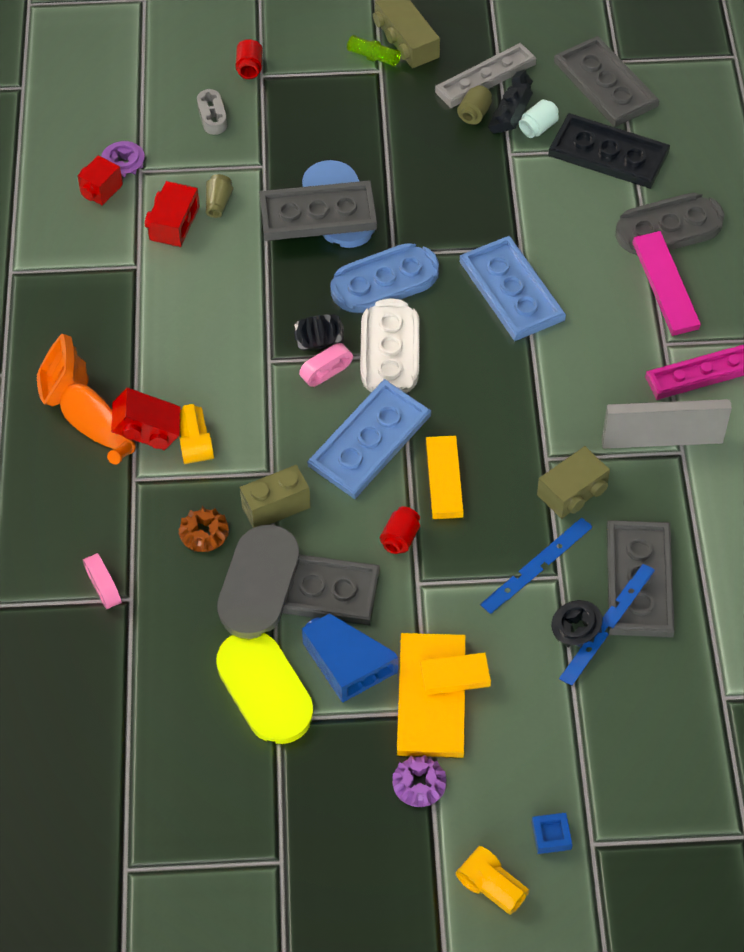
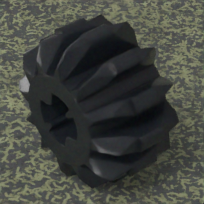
M335 314L308 317L294 324L295 341H297L298 348L301 350H320L344 341L343 324H341L340 317Z

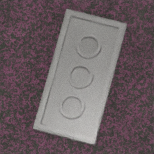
M728 399L608 404L602 434V447L607 449L721 444L724 441L732 409L731 402Z

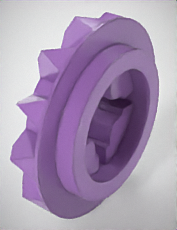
M129 141L113 143L106 147L101 157L120 166L121 174L124 178L127 173L136 175L137 169L143 168L145 160L143 149ZM118 156L123 160L128 159V162L124 163L123 161H119Z
M411 755L403 763L399 762L397 769L393 773V789L397 797L404 803L414 807H426L437 802L444 794L446 774L438 761L428 759L426 755L415 758ZM427 772L425 777L427 785L418 783L412 787L414 777L411 774L421 776Z

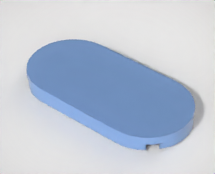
M326 160L318 162L306 170L303 175L302 186L359 182V179L349 165L340 161ZM375 230L323 235V237L332 244L333 242L340 244V247L354 248L367 243L371 239V235L375 233Z
M407 243L349 263L339 268L331 280L332 299L343 310L352 313H364L367 308L369 310L370 307L375 306V303L380 300L389 298L401 300L429 289L438 278V258L429 248L423 246L422 249L416 247V244Z

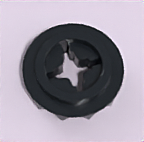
M575 600L564 604L556 611L551 627L558 642L561 641L568 648L571 645H577L582 648V645L588 641L594 643L595 636L598 633H602L603 618L600 610L593 603ZM579 620H582L584 627H578L574 631L571 624H577Z

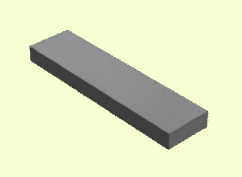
M519 43L436 85L435 93L450 108H453L461 103L469 89L478 85L489 89L513 77L517 71L526 70L536 65V57Z

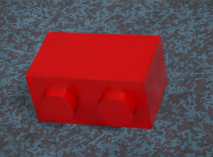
M169 181L165 182L162 190L156 193L152 211H148L145 217L144 224L148 228L149 240L178 247L182 246L200 207L198 188Z
M127 387L112 403L111 432L121 435L126 439L135 440L165 451L180 436V406Z

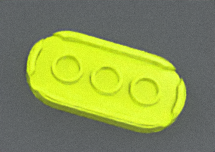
M265 633L253 639L239 638L234 635L228 637L221 644L217 653L218 673L252 731L260 739L275 741V744H287L301 738L307 732L313 718L312 700L276 641Z

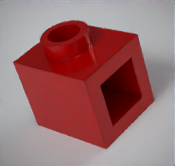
M99 155L86 167L82 168L77 175L81 195L87 200H93L102 206L123 186L120 166Z

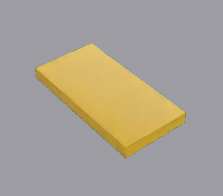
M401 633L397 756L412 755L422 757L426 755L427 757L464 758L465 690L425 695L420 661L465 655L466 635Z

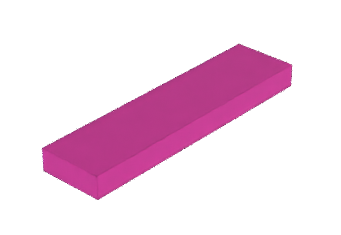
M661 231L634 237V248L671 335L675 336L699 330L701 323Z
M744 344L646 371L645 378L656 400L744 376Z

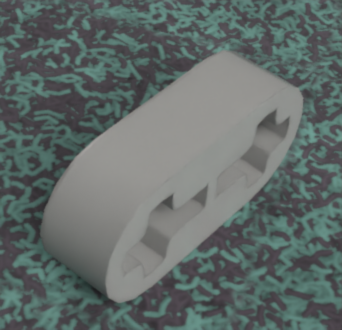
M213 89L203 90L197 96L198 111L203 128L208 134H221L227 128L226 112L221 95ZM207 102H211L213 106L209 107ZM216 117L217 122H213L211 118Z

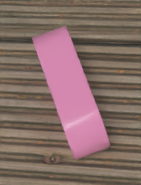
M337 343L306 361L301 367L299 375L310 387H315L347 368L353 360V354L344 344Z
M96 553L83 559L87 574L104 607L109 609L122 603L118 590L99 554Z

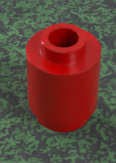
M246 39L237 45L236 70L242 78L254 79L262 70L263 47L258 41Z
M402 506L391 514L380 535V541L385 550L392 554L406 553L409 550L420 528V516L415 510Z

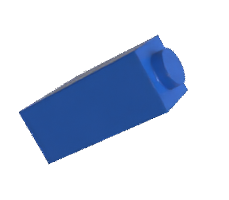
M330 613L322 618L317 617L310 620L302 628L303 645L342 703L398 673V656L394 651Z

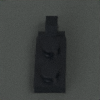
M526 70L515 73L512 77V86H509L503 94V98L488 126L493 134L516 129L533 94L531 91L533 80L526 73Z

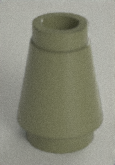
M215 174L206 182V214L213 218L222 216L233 191L232 181L229 177Z

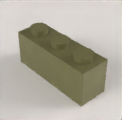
M375 0L373 20L378 28L381 27L388 42L390 44L393 43L398 49L402 60H406L411 68H415L440 58L439 36L410 0Z

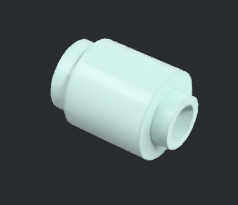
M540 100L522 115L519 121L521 131L529 138L540 136L559 120L557 106L551 101Z

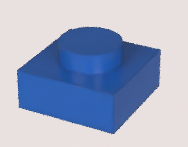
M566 813L532 817L537 854L572 849Z

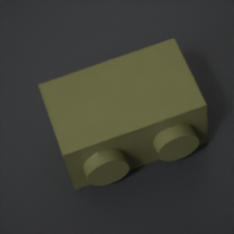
M584 446L539 478L537 496L563 519L570 513L578 512L585 502L593 496L598 497L605 492L608 487L610 469Z
M297 464L240 487L242 508L253 528L261 525H270L311 508L309 486Z

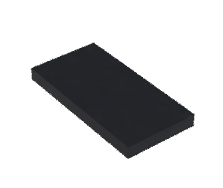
M568 113L549 148L548 156L651 189L669 153L670 145Z

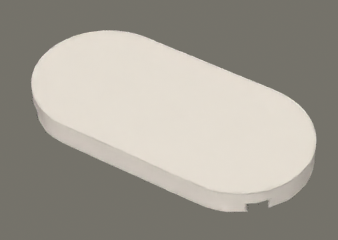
M399 299L379 300L375 302V306L370 307L369 310L367 308L362 315L360 375L363 385L370 392L385 379L403 392L408 393L415 387L419 379V316L414 308L412 310L408 307V303Z

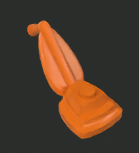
M62 333L49 349L38 370L37 387L40 399L43 404L52 407L60 404L61 411L67 421L93 441L112 448L113 450L108 452L107 458L110 463L119 464L124 457L135 452L136 444L133 440L111 432L112 409L102 397L87 386L89 376L87 374L86 362L77 355L72 337Z

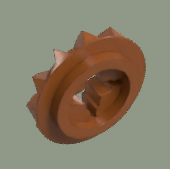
M203 506L195 512L190 510L188 516L181 518V525L178 528L183 544L197 552H208L217 549L225 542L229 533V526L225 515L218 513L216 508L207 510ZM199 522L204 526L209 525L210 535L198 529Z

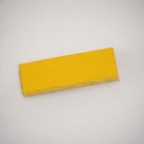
M456 436L426 437L432 519L463 518Z

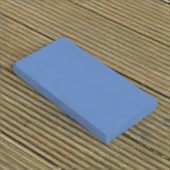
M510 236L460 255L459 262L514 341L565 321V312Z
M384 379L307 461L308 467L353 499H356L431 417V410Z

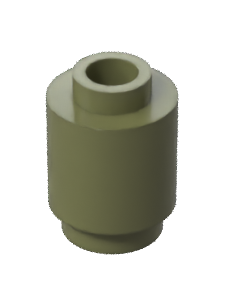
M481 85L469 89L457 108L459 117L468 124L480 123L491 106V92Z

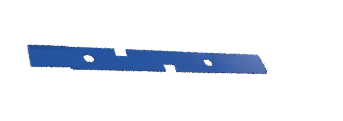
M580 518L518 572L521 576L518 579L512 576L480 605L490 614L493 613L544 570L540 565L544 562L550 565L586 534L592 526L583 518ZM557 544H561L562 548H557ZM509 588L511 591L506 593L505 589Z
M645 564L641 565L617 597L616 601L620 602L616 608L611 606L604 615L601 626L602 633H598L595 636L594 643L588 641L583 644L582 648H580L559 679L569 685L575 683L608 637L609 633L605 632L608 626L611 628L615 627L655 569ZM634 589V592L629 593L628 590ZM591 647L592 650L587 652L586 648Z

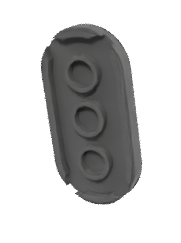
M688 193L625 211L617 222L615 236L623 249L637 255L633 245L634 237L661 231L670 251L714 238L722 229L724 211L721 205L711 197L708 200L702 197L703 194Z
M261 525L250 529L240 538L217 602L219 619L230 634L239 638L253 639L260 637L262 633L268 630L270 632L279 623L299 563V546L295 537L288 530L276 525Z

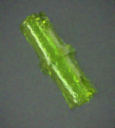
M352 35L347 43L348 51L366 56L367 60L373 62L378 60L394 67L397 66L401 57L400 50L383 46L376 40L368 41Z

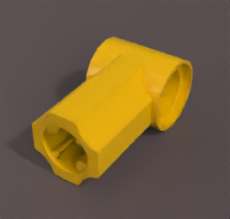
M194 404L184 405L180 410L181 437L179 438L184 464L214 459L210 433L206 431L202 407H197Z
M478 846L456 871L457 878L467 889L477 894L483 893L509 915L516 912L529 894V889L505 871L498 858L482 846Z

